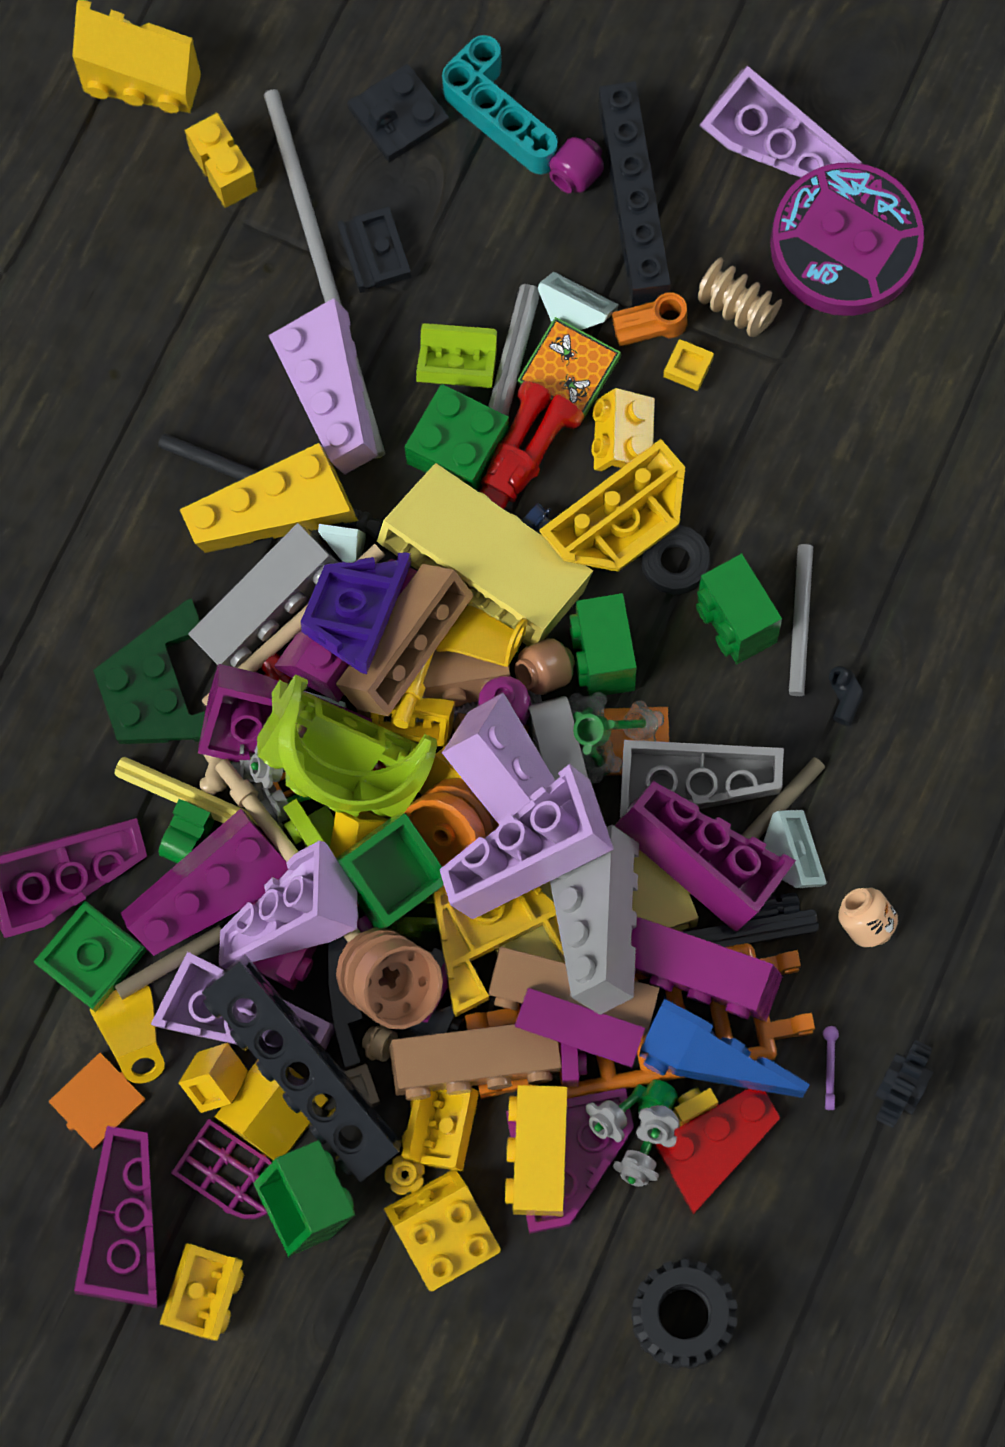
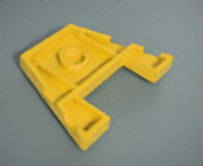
M442 886L433 893L452 1009L455 1016L489 999V995L473 968L471 961L522 935L543 926L562 961H565L555 905L542 892L540 886L474 919L469 918L450 905L445 886Z

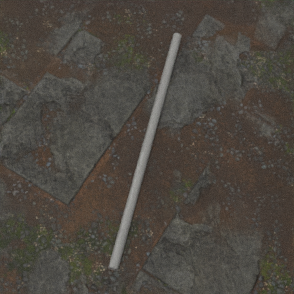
M269 90L264 94L325 303L335 298L341 305L278 90ZM356 357L359 376L362 378L365 406L369 412L377 457L375 458H380L385 455V450Z

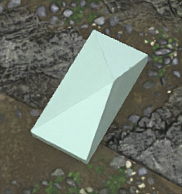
M552 272L542 280L538 287L551 322L556 317L579 330L606 321L612 312L617 311L619 304L555 272Z
M319 524L318 532L342 562L353 563L362 556L366 540L364 532L358 529Z
M782 810L773 813L764 838V843L767 844L765 849L778 856L785 854L796 860L782 880L795 888L822 887L826 885L827 882L804 811Z

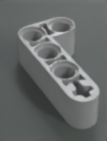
M561 696L531 704L529 707L531 716L528 719L533 740L536 742L537 750L555 781L560 777L558 773L568 764L588 778L580 744L573 733L574 720L567 697Z

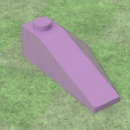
M748 66L739 72L700 124L704 130L728 150L800 178L817 168L830 164L861 163L860 160Z
M319 840L294 854L286 862L288 870L279 880L271 878L264 885L266 893L255 904L248 902L220 930V968L227 969L244 954H246L251 962L332 942L357 929V890L325 842Z

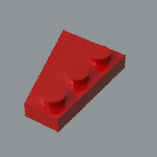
M747 1089L676 1128L674 1135L677 1137V1141L674 1146L665 1147L662 1144L653 1143L693 1215L780 1120V1116L765 1091Z

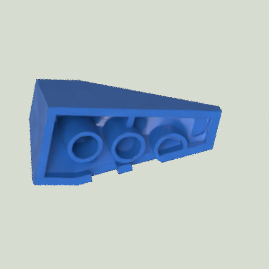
M664 999L640 1049L639 1056L645 1059L643 1065L648 1069L663 1076L668 1071L675 1076L803 1098L809 1086L807 1082L769 1059L759 1056L756 1061L749 1057L751 1052L745 1048L743 1043L734 1038L722 1037L719 1039L715 1037L714 1032L711 1030L712 1024Z

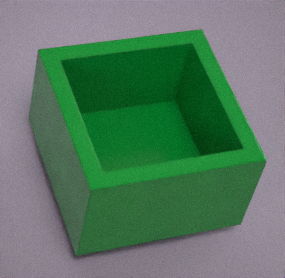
M441 384L405 445L407 464L427 473L437 463L477 491L481 485L480 480L486 475L497 444L501 443L509 431V417Z
M743 554L701 575L699 591L697 592L699 603L696 604V609L705 624L712 623L718 633L715 636L716 642L726 657L731 655L735 663L739 664L777 643L782 617Z
M623 593L577 600L576 614L570 615V637L573 650L580 649V652H576V670L579 686H587L589 698L635 691L637 667Z
M406 813L391 817L336 857L338 863L357 890L358 905L374 928L388 927L444 886L440 873L441 864Z
M319 1140L277 1157L253 1183L288 1257L331 1239L355 1215L352 1197L346 1188L341 1187L335 1174L333 1158L328 1151L323 1150Z

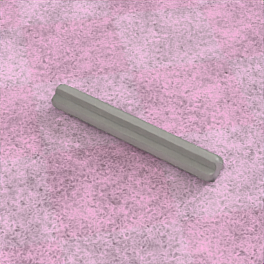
M522 284L520 286L488 406L508 416L540 296L538 287L529 284Z

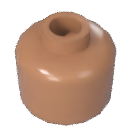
M545 639L534 643L520 651L515 664L516 678L532 693L545 695L566 686L571 681L575 665L574 656L569 648L555 639Z

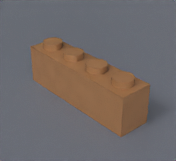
M422 564L394 605L368 673H360L349 665L336 683L356 709L389 716L474 596L454 569Z
M435 649L423 682L425 692L422 698L455 701V707L468 702L479 701V694L483 686L493 678L511 676L509 666L504 667L464 654L450 651L438 652ZM356 709L357 713L371 718V712Z
M499 947L488 990V995L496 997L494 1005L518 1011L519 1003L522 1004L527 988H531L586 1007L571 997L565 963ZM634 981V998L603 1014L644 1027L643 1035H647L659 987Z
M515 1024L395 1039L391 1041L389 1048L396 1096L406 1095L407 1100H420L431 1097L430 1091L447 1089V1095H459L471 1092V1086L487 1084L489 1090H497L511 1087L513 1080L528 1079V1084L531 1085L552 1081V1075H557L562 1068L558 1042L514 1027Z

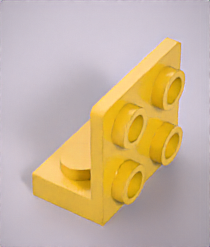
M457 1170L445 1173L421 1187L417 1192L410 1193L384 1208L429 1291L438 1289L500 1253L498 1243Z

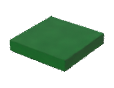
M84 901L34 960V963L96 1012L115 990L114 986L122 982L147 950L92 905Z

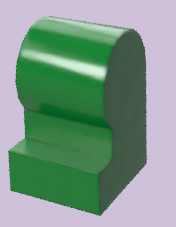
M178 799L173 811V819L159 847V856L175 863H179L209 836L215 823L211 812L181 799Z

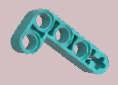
M477 36L443 69V92L446 101L527 169L535 174L549 173L551 171L549 166L550 160L557 152L556 135L493 83L501 72L500 45L491 36ZM484 56L491 58V60L486 62L477 59ZM464 81L467 83L464 86L452 85L454 82ZM490 103L494 105L493 107L488 109H483L479 107L481 104ZM512 125L521 127L518 131H509L506 128Z

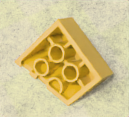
M78 0L76 5L73 59L84 92L99 99H106L107 97L122 99L134 106H141L143 104L157 106L169 113H177L178 111L190 113L201 76L192 38L151 23L139 27L124 19L125 14L111 10L108 16L91 10V2Z

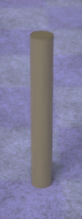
M813 757L743 832L742 836L750 839L752 836L760 839L768 829L772 814L777 811L787 810L825 769L824 764L819 759Z
M216 926L115 985L114 987L121 999L127 998L178 968L187 952L198 956L219 944L220 926Z

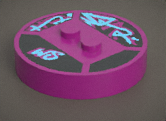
M859 163L826 165L801 177L789 188L782 198L776 211L771 232L772 260L783 284L804 304L832 315L854 316L869 313L893 301L912 279L923 249V222L919 209L910 193L889 174L872 166Z

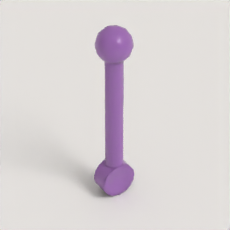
M828 1026L823 1031V1036L827 1040L825 1110H834L835 1040L839 1037V1031L834 1026Z

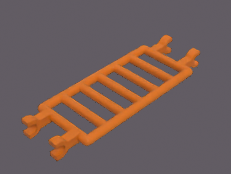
M749 943L726 947L756 958L754 947ZM798 950L760 959L773 964L781 975L799 972V967H801ZM636 973L634 981L638 982V980L649 977ZM673 987L672 992L665 990L668 1001L685 1009L681 989ZM711 1001L709 1007L716 1037L719 1039L722 1037L733 1038L728 1014L725 1011L726 1007ZM520 1003L518 1011L504 1008L491 1012L465 1015L467 1030L515 1024L521 1008ZM812 1013L770 1022L769 1016L766 1022L753 1017L759 1046L747 1048L751 1052L749 1057L755 1061L759 1056L773 1060L777 1055L775 1040L813 1034L815 1025ZM643 1035L637 1051L640 1070L616 1074L614 1061L596 1055L600 1077L579 1081L578 1087H567V1099L620 1088H632L638 1084L642 1086L648 1085L652 1080L668 1081L683 1077L675 1076L668 1071L663 1076L643 1065L645 1059L639 1056L640 1049L647 1036ZM558 1042V1048H559V1054H560V1061H561V1043ZM561 1068L560 1071L558 1072V1074H559V1079H560V1084H561V1085L556 1086V1087H562V1068ZM528 1079L513 1080L512 1086L504 1089L489 1090L487 1084L478 1085L480 1098L485 1099L518 1091V1085L536 1086V1084L531 1085L528 1084Z

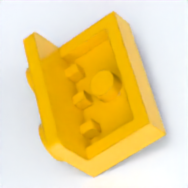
M615 388L596 400L593 408V419L595 420V439L592 443L594 470L603 471L610 466L622 468L653 445L654 398Z
M471 1088L472 1091L465 1094L447 1095V1089L430 1091L431 1097L411 1100L408 1127L402 1137V1157L412 1162L421 1163L423 1166L463 1171L479 1091Z
M186 1244L160 1324L198 1337L217 1341L219 1335L223 1334L227 1329L230 1321V1310H228L232 1294L237 1293L243 1280V1270H241L243 1260L227 1257L192 1244Z

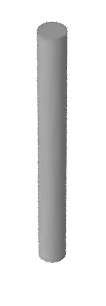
M808 544L798 545L789 682V694L792 696H803L805 693L813 546Z

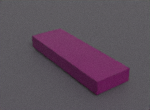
M527 988L514 1026L629 1067L633 1066L645 1030L644 1027L603 1013L598 1014L589 1008L531 988Z

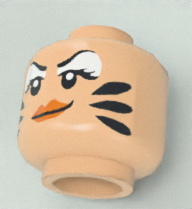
M875 888L852 890L844 897L838 912V919L852 940L862 947H874L884 944L890 939L898 925L896 911L883 893Z

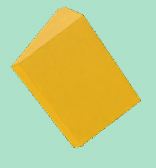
M256 1062L246 1074L245 1081L233 1102L222 1106L214 1116L273 1161L277 1157L289 1153L311 1124L301 1111L295 1113L288 1106L282 1095L285 1091L275 1080L272 1082L268 1081L259 1071ZM289 1067V1070L293 1076L297 1078H303L291 1067ZM319 1094L315 1097V1101L320 1108H323L328 1098L323 1094Z

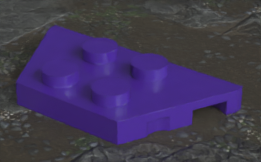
M398 553V560L376 564L374 557L358 559L353 563L339 562L324 565L300 621L302 633L360 673L367 674L411 566V553Z

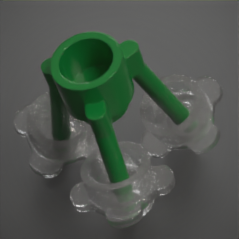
M596 692L592 696H582L580 693H574L568 700L572 708L571 712L574 720L573 733L576 740L584 745L581 752L585 768L588 772V779L593 784L600 783L603 777L609 773H618L622 769L623 762L619 757L615 756L612 750L613 743L609 740L612 730L623 729L626 736L634 740L656 741L655 734L658 727L664 723L662 712L652 711L647 708L644 701L634 702L631 710L626 713L624 720L615 721L608 720L604 715V706L607 703V698L601 692Z

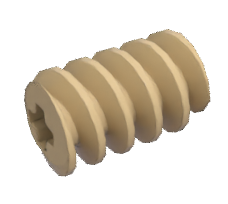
M720 257L711 265L699 286L698 300L702 304L710 302V308L714 312L723 310L722 316L725 320L735 318L734 324L737 328L743 329L747 326V334L750 337H756L774 320L781 307L782 299L773 306L770 305L771 291H767L761 297L757 296L760 284L756 282L749 289L745 288L748 276L744 274L735 281L733 279L736 270L734 266L729 267L723 273L721 268L724 259Z

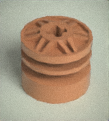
M372 928L359 933L347 943L338 959L336 977L341 993L349 1003L387 1028L406 1029L419 1024L432 1013L440 999L443 979L439 964L429 952L391 929Z

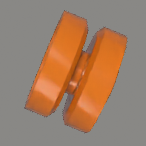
M461 778L444 779L432 785L422 797L414 801L404 812L442 867L479 837L485 839L499 826L497 821Z

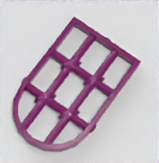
M208 1119L194 1141L189 1144L187 1151L171 1173L223 1208L225 1213H230L241 1219H258L268 1215L265 1207L245 1192L251 1183L258 1179L260 1176L258 1173L264 1164L270 1165L272 1162L265 1154H260ZM210 1126L232 1140L226 1150L223 1147L222 1149L218 1148L203 1138ZM198 1143L220 1156L213 1169L211 1166L207 1168L190 1156ZM237 1144L260 1159L254 1169L252 1167L249 1169L230 1156ZM186 1161L207 1175L200 1187L178 1173ZM224 1162L226 1165L229 1162L248 1175L242 1187L239 1185L235 1187L217 1174ZM211 1181L213 1183L218 1182L235 1194L229 1206H226L205 1191ZM239 1201L242 1203L246 1201L260 1212L257 1214H241L234 1211V1208Z

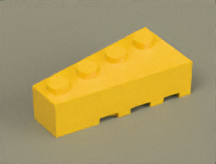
M320 443L180 509L194 543L205 553L250 544L255 540L283 537L297 523L312 531L319 529V524L332 525L341 522L350 523L358 521L334 466Z

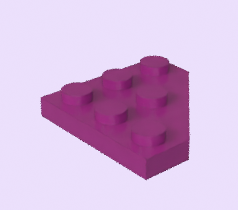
M626 1088L567 1099L563 1216L526 1215L529 1234L570 1226L632 1133L634 1129L629 1108L624 1112L627 1119V1125L622 1129L624 1139L620 1142H616L613 1138L609 1137L601 1139L590 1128L589 1119L591 1117L586 1112V1106L589 1103L599 1106L604 1101H612L619 1105L628 1098ZM506 1111L510 1137H516V1121H509V1111Z

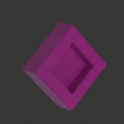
M561 1043L562 1087H578L579 1075H587L586 1051H578L575 1047Z

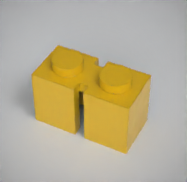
M218 113L185 129L190 152L205 176H208L209 183L225 208L257 192L253 170L239 147L234 144L231 134Z

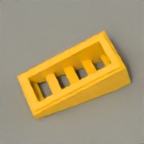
M422 698L421 703L415 706L409 726L405 729L393 724L400 700L391 711V722H384V715L371 713L372 723L414 742H420L424 734L437 739V746L444 747L448 744L453 729L455 701ZM417 718L424 719L423 722H417Z

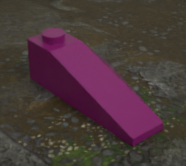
M409 568L399 596L416 574V570ZM300 631L295 635L274 667L291 678L296 674L307 679L308 687L338 703L344 696L336 683L349 664Z
M218 664L208 696L198 754L228 759L233 762L250 760V753H255L257 736L272 713V691L278 681L257 672ZM329 702L337 707H340L348 712H351L361 718H364L372 722V718H369L367 716H364L362 714H359L357 712H354L352 710ZM240 744H244V754H240Z
M137 818L0 853V929L4 938L45 927L54 921L57 916L86 899L89 894L105 883H109L147 857Z

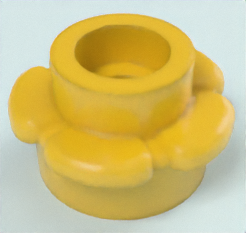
M398 1155L393 1159V1163L386 1167L385 1180L390 1183L391 1190L396 1194L406 1195L409 1192L415 1193L424 1183L422 1175L425 1173L423 1164L409 1161L403 1158L402 1155ZM407 1171L409 1173L408 1178H402L401 1173Z

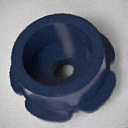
M537 503L521 521L541 534L540 529L551 521L547 517L551 509L545 510Z

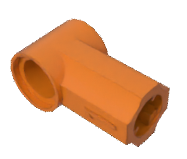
M664 293L655 302L611 313L619 346L658 336L675 338L680 336L688 325L687 304L684 298L676 293ZM671 310L680 314L674 320H665L661 317L664 312Z

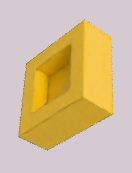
M679 339L664 370V377L699 391L713 361L714 353Z
M695 1088L677 1099L679 1106L674 1108V1113L679 1119V1125L682 1126L716 1107L718 1100L711 1088L702 1093L698 1088Z

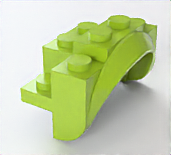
M296 674L290 684L279 680L272 691V713L257 736L258 758H261L264 763L272 768L285 769L286 786L290 787L293 792L302 797H310L328 806L335 812H346L355 817H358L361 811H372L383 817L403 814L416 797L430 773L436 755L437 739L424 734L420 742L416 743L305 692L308 680ZM378 760L386 766V768L372 771Z

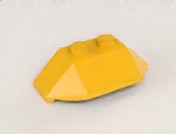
M660 439L542 527L540 533L563 561L619 572L679 527L685 466Z

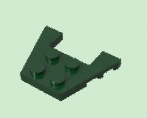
M192 598L183 602L93 670L119 744L169 743V740H194L195 742H200L205 711L195 715L189 714L167 652L169 646L192 639L188 633L200 622Z

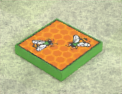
M555 317L517 382L520 386L523 381L537 383L550 391L552 399L555 394H558L577 406L586 416L619 361L621 352Z

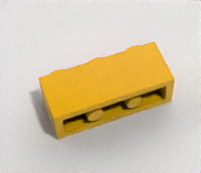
M518 1085L517 1096H509V1121H516V1137H508L507 1162H515L514 1179L506 1178L505 1203L513 1204L514 1215L563 1216L567 1087Z

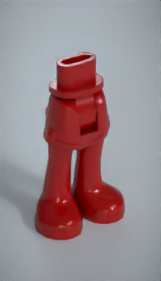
M523 381L517 394L521 401L518 413L501 443L497 444L486 475L480 480V484L483 486L480 492L488 496L492 502L502 509H505L509 501L515 502L516 495L527 486L531 479L538 476L540 472L539 465L549 445L562 427L577 428L585 417L584 413L566 398L555 394L552 399L548 389L530 381ZM548 407L541 424L525 451L519 449L539 413Z

